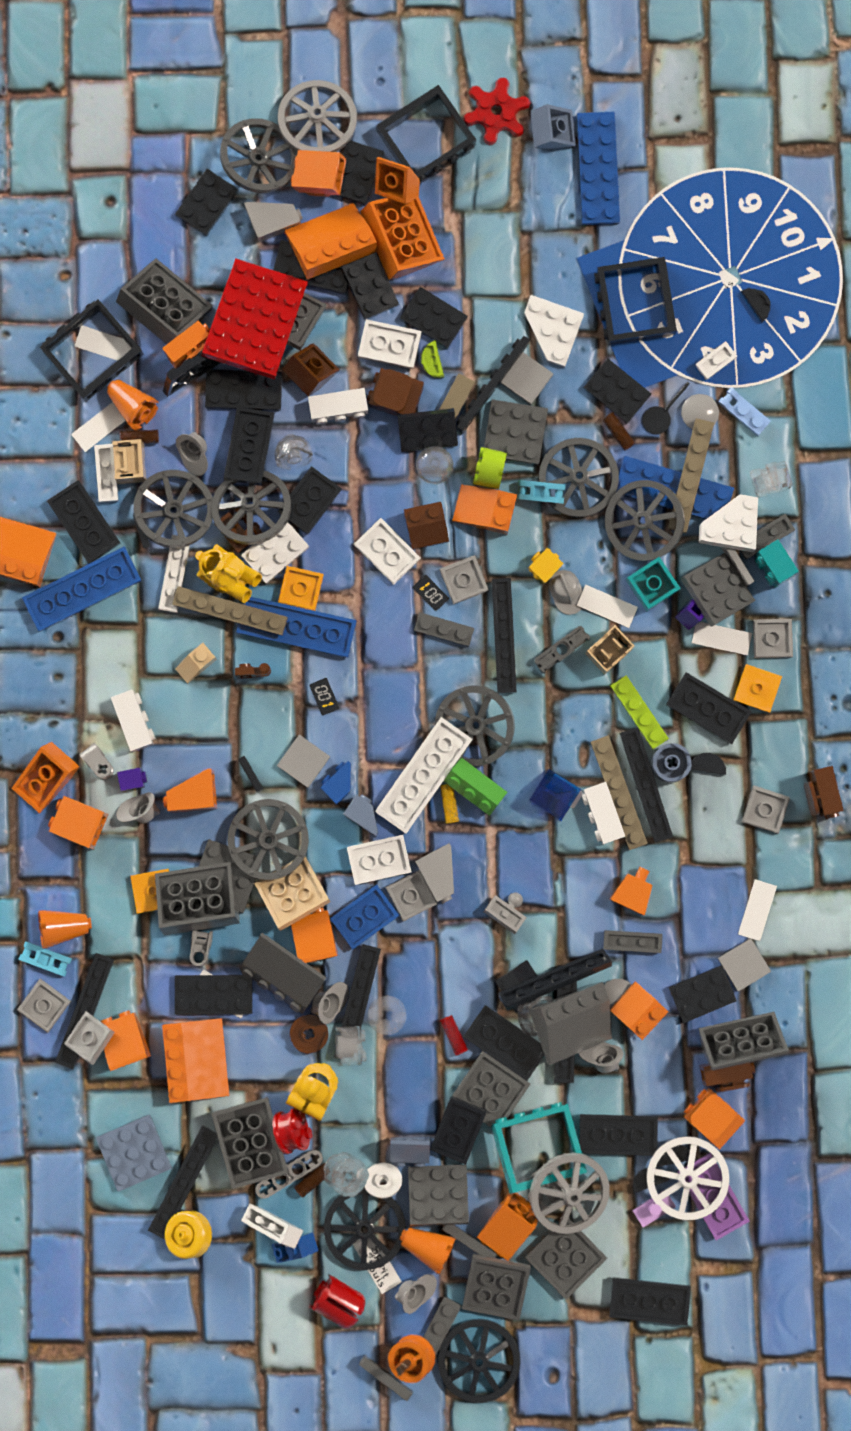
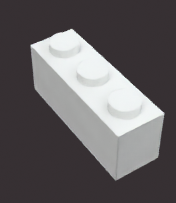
M365 388L308 397L312 423L316 422L318 425L327 423V420L335 419L336 422L346 420V417L354 416L355 419H358L368 414Z
M132 689L111 697L130 751L133 753L154 745L153 740L156 738L152 728L148 729L146 724L149 719L146 711H142L139 705L142 703L139 693H135Z
M604 782L584 789V794L581 797L584 805L589 806L590 812L588 817L591 824L595 823L597 830L594 833L597 841H601L603 845L625 837L607 783Z
M251 1203L241 1220L277 1242L294 1249L303 1232L298 1227Z

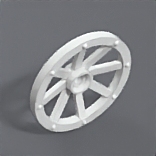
M678 1137L664 1143L652 1156L647 1169V1186L652 1199L661 1207L662 1211L678 1219L694 1220L711 1214L723 1202L729 1187V1171L725 1159L712 1144L696 1137ZM681 1144H691L686 1169L671 1149L672 1147ZM698 1145L707 1149L714 1157L694 1171L693 1167ZM665 1152L668 1153L679 1169V1174L655 1169L659 1159ZM716 1162L719 1163L722 1182L698 1178L701 1173ZM654 1175L677 1179L679 1182L657 1194L654 1185ZM690 1175L692 1177L691 1182H686L685 1177ZM697 1184L720 1188L717 1197L710 1205L696 1186ZM684 1187L679 1211L672 1209L662 1201V1199L679 1188ZM689 1189L693 1190L704 1206V1209L696 1212H685Z

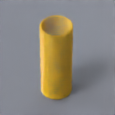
M448 784L440 785L445 823L459 822L454 789Z

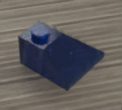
M548 769L529 802L557 820L562 821L581 788Z

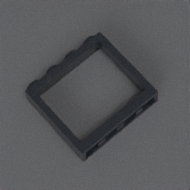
M439 84L376 125V132L396 161L411 168L388 132L438 99L441 100L467 139L417 171L415 174L420 179V183L427 181L428 176L441 172L448 163H455L460 155L470 153L476 146V138Z
M665 257L597 267V273H594L595 285L599 284L597 300L598 303H602L603 310H600L601 322H605L603 336L604 340L608 341V345L676 334L677 328ZM657 266L666 327L614 335L604 274Z
M99 299L91 304L88 303L82 313H76L71 318L70 323L60 326L56 331L57 333L53 337L46 338V341L40 347L42 352L85 402L144 355L140 347ZM98 312H101L132 349L82 389L51 351Z

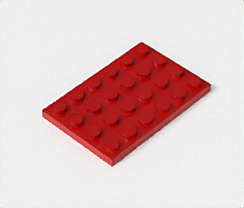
M235 258L201 356L275 380L308 281Z

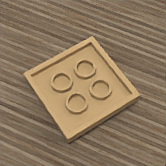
M306 856L300 866L291 874L276 880H258L254 883L280 931L330 903ZM293 861L281 867L282 870L288 867Z

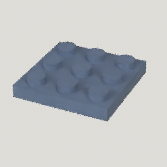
M150 1114L96 1137L118 1192L172 1169Z

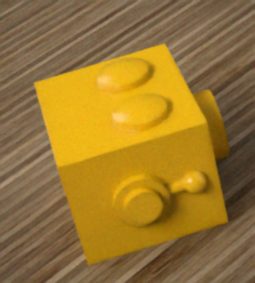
M546 548L542 553L538 551L531 558L533 562L528 569L529 572L533 573V577L536 580H540L544 584L564 563L556 553L554 554L550 549Z

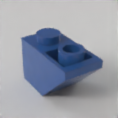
M349 761L346 763L341 762L335 768L337 772L332 777L328 775L321 782L323 785L320 788L336 805L351 792V763Z
M313 1232L302 1234L295 1249L279 1242L271 1244L277 1263L300 1259L319 1251Z

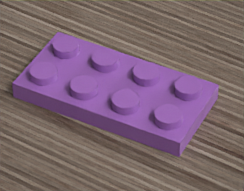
M709 1152L695 1160L693 1170L695 1171L713 1158L712 1153ZM717 1162L701 1173L698 1178L722 1182V1173ZM690 1175L686 1176L685 1181L691 1182L692 1177ZM702 1184L696 1185L709 1205L715 1200L720 1191L719 1187ZM730 1185L720 1206L711 1214L703 1217L716 1241L750 1222ZM689 1189V1194L698 1210L704 1209V1206L693 1190Z

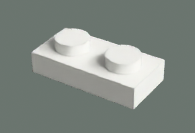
M724 342L695 366L704 378L708 380L736 359L737 355L728 343Z

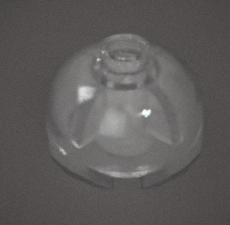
M289 434L282 438L274 450L277 466L285 470H291L290 466L297 465V469L304 467L313 459L309 442L305 438L294 434Z
M439 446L425 448L416 460L418 476L426 483L434 485L444 483L450 478L453 471L451 454Z

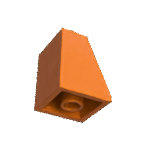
M211 768L206 769L166 791V796H163L164 808L170 813L217 809L214 770Z
M63 796V799L60 798L57 802L55 809L58 811L55 817L52 816L49 821V832L87 848L94 849L109 814Z
M320 908L314 911L313 914H309L291 925L297 957L305 963L338 956L328 910L324 911V908Z
M130 1010L120 1013V1018L112 1020V1017L101 1020L103 1024L115 1032L104 1048L110 1071L151 1056L136 1012L130 1013Z
M517 1192L508 1193L482 1227L477 1238L483 1245L494 1250L500 1258L509 1261L538 1223V1219L531 1209L530 1202Z

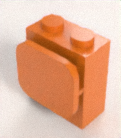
M298 150L294 160L295 169L291 177V186L298 193H306L310 196L328 197L340 195L347 159L340 152Z
M198 320L162 348L174 368L177 369L182 366V363L188 358L193 359L204 348L210 331L206 324L202 325Z
M710 1088L707 1090L703 1089L697 1095L698 1100L694 1105L690 1103L683 1111L685 1113L683 1117L720 1150L746 1120Z

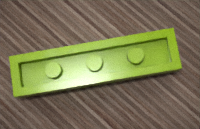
M627 675L610 686L652 750L669 739Z

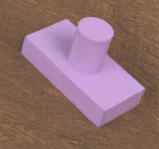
M670 1196L662 1199L672 1209L676 1207ZM652 1198L633 1209L642 1227L666 1214Z

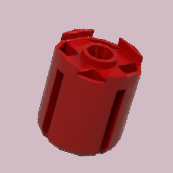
M328 1274L329 1279L326 1282L324 1280L321 1281L314 1293L316 1298L313 1306L309 1304V1308L342 1328H350L359 1320L356 1314L362 1315L365 1309V1297L352 1287Z

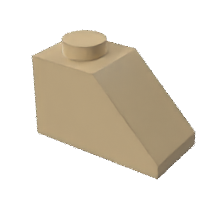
M202 643L187 655L177 666L176 671L188 684L217 659L206 645Z

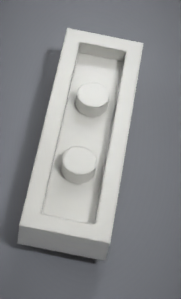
M113 444L94 445L99 503L119 501L118 486L115 480Z

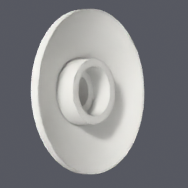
M377 1163L365 1172L363 1184L370 1195L376 1198H388L395 1195L401 1188L402 1175L399 1169L392 1164Z

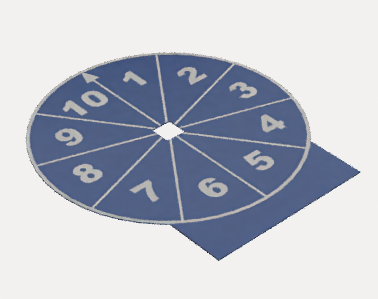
M716 168L700 171L675 181L661 190L644 206L630 227L625 240L577 257L599 317L600 310L603 309L602 303H598L597 300L599 284L595 285L594 273H597V267L665 257L677 328L676 334L611 344L619 367L644 388L677 375L699 384L722 388H743L775 380L797 368L820 346L834 323L842 295L843 275L840 252L835 237L822 214L809 199L788 183L774 176L750 169ZM657 266L604 274L614 335L666 327ZM736 266L742 283L725 289L719 272ZM747 288L762 290L768 296L771 303L770 312L763 323H761L741 294L742 290ZM724 342H727L737 355V358L706 380L695 365Z

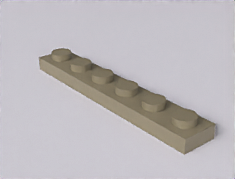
M698 418L694 422L676 493L684 510L685 525L683 533L685 534L688 530L714 426L713 422ZM677 517L670 518L669 530L675 531Z
M177 586L172 603L174 606L283 636L288 620L286 616Z
M609 735L591 741L590 743L604 782L607 783L623 828L628 849L632 850L648 844Z

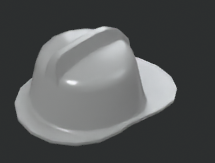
M196 432L178 436L176 447L186 469L197 476L205 474L208 468L205 455L207 451L206 441L200 435H197Z
M567 570L554 573L549 580V589L556 607L564 614H576L582 609V607L577 606V603L583 592L578 578Z
M148 792L126 800L117 810V819L120 822L135 820L144 824L148 823L160 814V810L154 802L155 796L153 793Z
M337 982L327 991L317 993L313 999L310 1009L311 1013L317 1015L322 1023H331L348 1001V986L344 982Z
M606 1042L579 1053V1056L584 1061L593 1064L602 1073L618 1071L619 1063L624 1055L620 1047Z
M426 1274L416 1281L408 1280L402 1283L398 1293L395 1295V1299L402 1304L405 1313H414L432 1297L436 1290L437 1279L434 1275Z

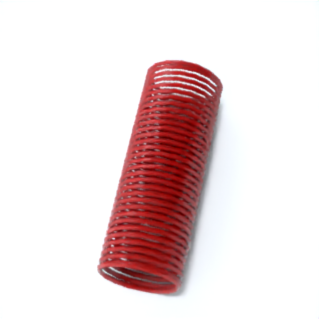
M453 1015L440 1020L442 1027H444L443 1030L449 1037L448 1040L456 1054L455 1056L468 1051Z

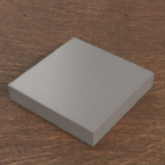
M522 352L501 381V384L532 405L552 378L553 373Z
M475 555L439 569L453 605L489 591Z
M792 619L753 620L754 658L793 657Z
M298 735L277 766L309 788L330 759V756L301 735Z
M753 785L741 822L779 834L790 797Z
M420 870L385 887L403 922L437 905Z
M751 938L718 958L738 992L771 972Z
M40 978L17 1011L49 1033L72 1001Z
M85 1011L64 1044L87 1062L94 1065L115 1032Z

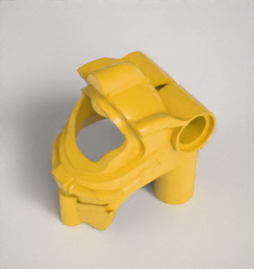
M218 544L205 553L198 551L195 555L199 561L198 578L216 591L227 593L242 603H246L252 595V591L245 587V585L248 583L256 587L262 579L261 573L245 565L234 553L227 552Z
M314 1063L306 1066L297 1079L286 1104L321 1121L338 1087V1078L331 1066L325 1063ZM312 1073H320L327 1077L329 1087L323 1082L307 1076Z

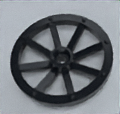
M365 1187L350 1189L337 1197L329 1207L324 1221V1237L330 1252L342 1264L357 1270H372L390 1262L402 1247V1241L399 1239L403 1230H406L403 1212L392 1197L381 1198L387 1203L370 1220L368 1219V1196L370 1194L366 1191ZM363 1194L362 1219L360 1220L344 1201L352 1196ZM340 1206L356 1226L331 1224L336 1209ZM392 1207L397 1216L399 1226H374ZM366 1226L368 1231L362 1232L361 1227ZM331 1231L355 1232V1234L342 1247L337 1249L332 1239ZM398 1232V1237L393 1248L389 1250L373 1233ZM359 1238H361V1262L351 1260L343 1255ZM368 1238L385 1254L384 1257L373 1262H367Z
M470 1319L452 1328L443 1340L438 1355L439 1372L444 1384L457 1397L473 1403L490 1402L507 1393L515 1383L520 1370L519 1349L511 1333L499 1323L488 1319ZM477 1326L484 1327L479 1351L475 1350L464 1331L465 1329ZM491 1328L499 1332L506 1340L488 1353H485L489 1329ZM457 1334L461 1336L471 1356L447 1350L450 1342ZM510 1345L513 1353V1365L489 1361L490 1358ZM445 1356L470 1364L449 1376L445 1366ZM481 1359L483 1360V1363L481 1365H477L476 1360ZM488 1367L511 1371L508 1380L500 1388L488 1371ZM474 1370L469 1393L459 1389L453 1383L454 1380ZM480 1372L484 1374L494 1392L475 1395Z

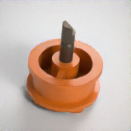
M413 1334L404 1336L389 1352V1367L399 1380L406 1383L419 1382L434 1367V1349L422 1336Z

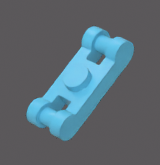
M518 480L520 490L517 493V499L564 503L563 490H565L566 484ZM527 487H531L530 494H527ZM551 489H556L555 497L550 496Z
M25 941L23 954H20L18 960L58 975L66 976V968L68 963H71L72 958ZM32 950L36 952L34 959L30 957ZM55 959L61 961L59 967L53 966Z

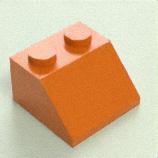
M380 157L376 158L375 194L404 204L419 197L420 179L410 167Z
M636 981L610 1008V1011L641 1040L668 1013Z

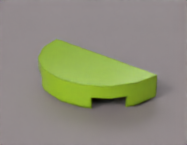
M436 341L430 342L421 354V364L424 371L430 376L444 378Z

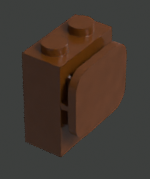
M381 368L379 373H375L373 383H375L374 390H370L367 396L370 408L394 416L416 412L424 388L423 381L391 369Z
M833 766L808 772L810 782L804 783V789L811 815L824 816L825 820L838 817L839 812L844 810Z
M753 1062L712 1070L709 1064L699 1065L703 1085L720 1084L714 1087L717 1092L750 1087L751 1083L745 1080L752 1079V1074L755 1073Z

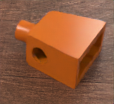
M639 867L635 877L626 874L610 900L636 913L645 915L653 886L645 882L650 871Z

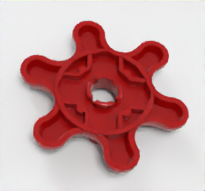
M501 77L496 81L495 89L491 92H485L477 85L469 89V96L476 101L477 107L474 111L466 113L463 116V121L467 126L482 125L485 129L483 140L487 145L495 144L497 136L502 130L509 131L514 137H520L524 133V127L517 121L516 115L519 111L530 107V100L526 96L519 98L510 97L508 94L510 83L505 77ZM495 105L502 109L499 115H495L491 111Z

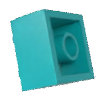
M779 539L758 551L754 556L756 558L754 560L756 566L760 570L763 569L766 574L765 579L770 586L773 585L774 588L794 577L799 572Z
M660 557L626 579V582L646 612L681 589Z

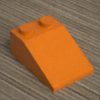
M461 484L452 521L508 535L517 494Z
M51 741L40 747L11 789L38 813H41L70 781L80 766Z

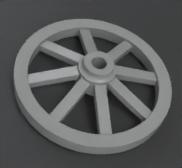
M312 80L296 85L287 92L279 106L278 125L285 141L297 151L337 152L351 140L356 129L357 112L353 100L344 89L328 81ZM317 89L334 93L322 106L319 105ZM312 90L313 106L308 105L296 96L302 92ZM339 98L344 101L349 112L326 111ZM290 102L307 111V113L285 117V112ZM327 118L350 119L346 133L343 134ZM308 119L307 123L294 138L289 133L286 124ZM325 125L339 140L323 147L321 126ZM312 126L316 127L317 147L300 143Z
M579 1153L559 1155L545 1163L535 1175L530 1188L531 1209L538 1221L551 1231L562 1234L582 1231L591 1226L605 1210L609 1199V1181L603 1168L591 1157ZM574 1162L571 1184L565 1181L557 1166ZM584 1163L591 1166L595 1171L578 1186L580 1164ZM551 1171L563 1187L561 1191L541 1187L543 1180ZM599 1177L601 1184L600 1194L582 1193ZM539 1193L561 1198L540 1210L538 1202ZM581 1200L598 1201L589 1215H587L580 1202ZM566 1205L559 1224L553 1223L544 1217ZM575 1206L582 1220L566 1225L572 1207Z

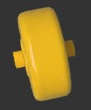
M182 1211L170 1218L165 1229V1242L174 1256L181 1259H192L200 1257L208 1250L212 1240V1229L204 1215L196 1211Z

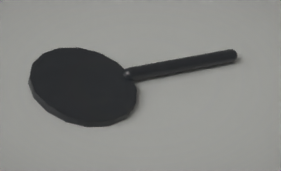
M686 382L665 408L654 406L646 410L642 422L648 432L651 434H661L669 428L671 418L667 410L690 385L689 382Z

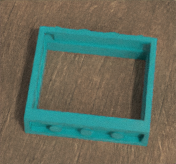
M562 1102L551 1104V1109L544 1110L543 1107L533 1109V1114L525 1115V1112L514 1115V1119L500 1118L495 1120L496 1124L491 1125L510 1194L530 1189L533 1180L519 1184L516 1183L502 1128L562 1112L573 1153L582 1154L568 1104L562 1105ZM584 1163L580 1164L579 1175L587 1173ZM573 1168L560 1172L564 1179L572 1177ZM554 1174L547 1175L541 1185L558 1180Z

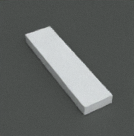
M172 535L171 539L175 540L179 539V537L177 535ZM190 545L181 548H169L158 610L178 613L179 607L172 605L177 586L183 587Z

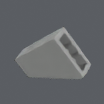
M244 203L259 243L283 234L284 230L301 224L300 220L303 219L300 210L295 209L294 204Z
M449 843L415 861L436 902L441 901L442 904L451 900V895L454 894L452 850Z

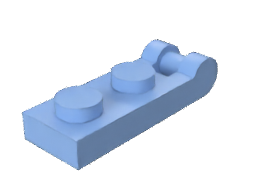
M730 387L726 391V396L724 398L721 397L718 401L719 405L756 436H759L771 421L740 396L736 390ZM732 399L737 402L734 406L729 403Z

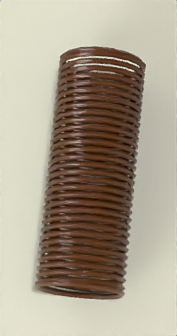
M614 412L602 420L624 451L635 444Z
M158 429L120 431V441L141 439L145 444L159 443Z
M324 1162L294 1188L304 1198L333 1172Z

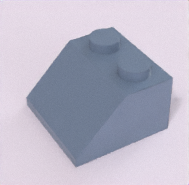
M546 104L530 111L534 148L553 150L576 147L571 109Z
M363 794L360 797L355 795L343 813L344 816L377 837L378 829L374 809L370 804L372 801Z
M391 1137L390 1162H394V1166H406V1163H414L416 1167H425V1163H429L430 1138Z

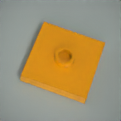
M286 566L278 603L316 611L324 574Z
M745 664L733 700L770 713L782 676Z
M169 869L130 876L137 914L158 910L155 873L168 872Z

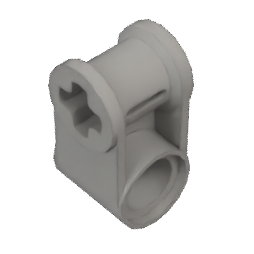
M95 743L79 754L89 768L101 779L106 780L113 776L114 769ZM102 766L106 768V774L100 773Z
M193 931L190 961L195 966L202 967L207 964L212 945L213 931L209 933ZM198 952L204 954V960L201 963H196L194 960V956Z

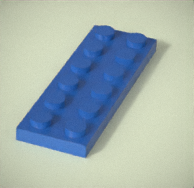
M615 111L577 113L582 226L620 224Z
M624 456L616 492L631 482L651 480L664 484L676 494L682 472ZM700 478L691 516L706 520L731 501L734 488ZM642 487L644 502L651 504L660 491L651 487ZM636 489L629 491L624 496L637 500ZM665 495L658 506L672 510L673 504Z
M124 546L22 597L38 631L41 632L142 580Z
M250 597L246 603H243V605L286 616L288 620L283 636L238 624L236 633L345 658L349 657L357 620Z

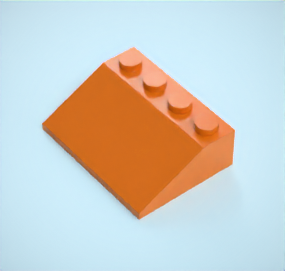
M419 197L407 204L383 198L369 202L360 211L377 241L376 251L388 280L408 275L444 260Z
M353 203L284 230L307 280L373 254L377 250V241L369 225Z
M0 517V576L40 588L57 533Z
M222 1018L163 1024L169 1103L230 1096Z

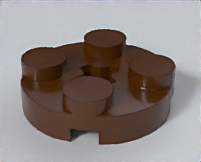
M316 1015L301 1016L294 1021L290 1029L292 1044L303 1053L309 1054L319 1051L328 1041L327 1025L322 1023ZM310 1028L313 1029L314 1038L306 1039L304 1031H308Z

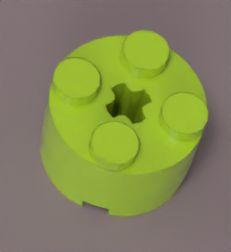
M481 447L479 454L481 459L477 462L473 484L499 490L507 453Z

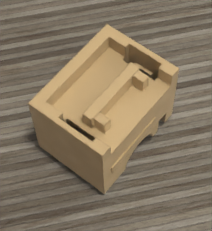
M142 440L112 441L116 482L118 484L144 482L146 480V469ZM126 474H131V475H133V476L121 477V475H126Z
M614 625L599 641L587 650L586 655L605 675L635 646ZM618 638H620L624 642V644L627 645L626 648L623 644H621Z

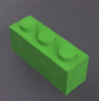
M462 757L444 780L446 784L489 816L507 794V791Z

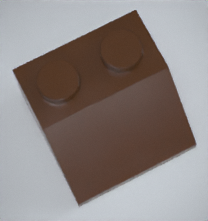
M312 343L294 354L282 370L309 397L322 388L340 369Z
M441 501L404 509L412 550L449 542Z

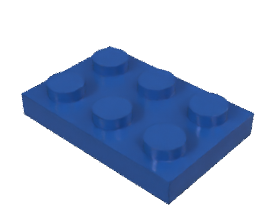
M375 885L330 919L353 950L399 917V914L378 885Z

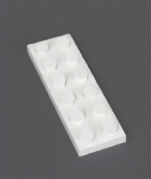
M441 717L375 812L407 834L473 739Z

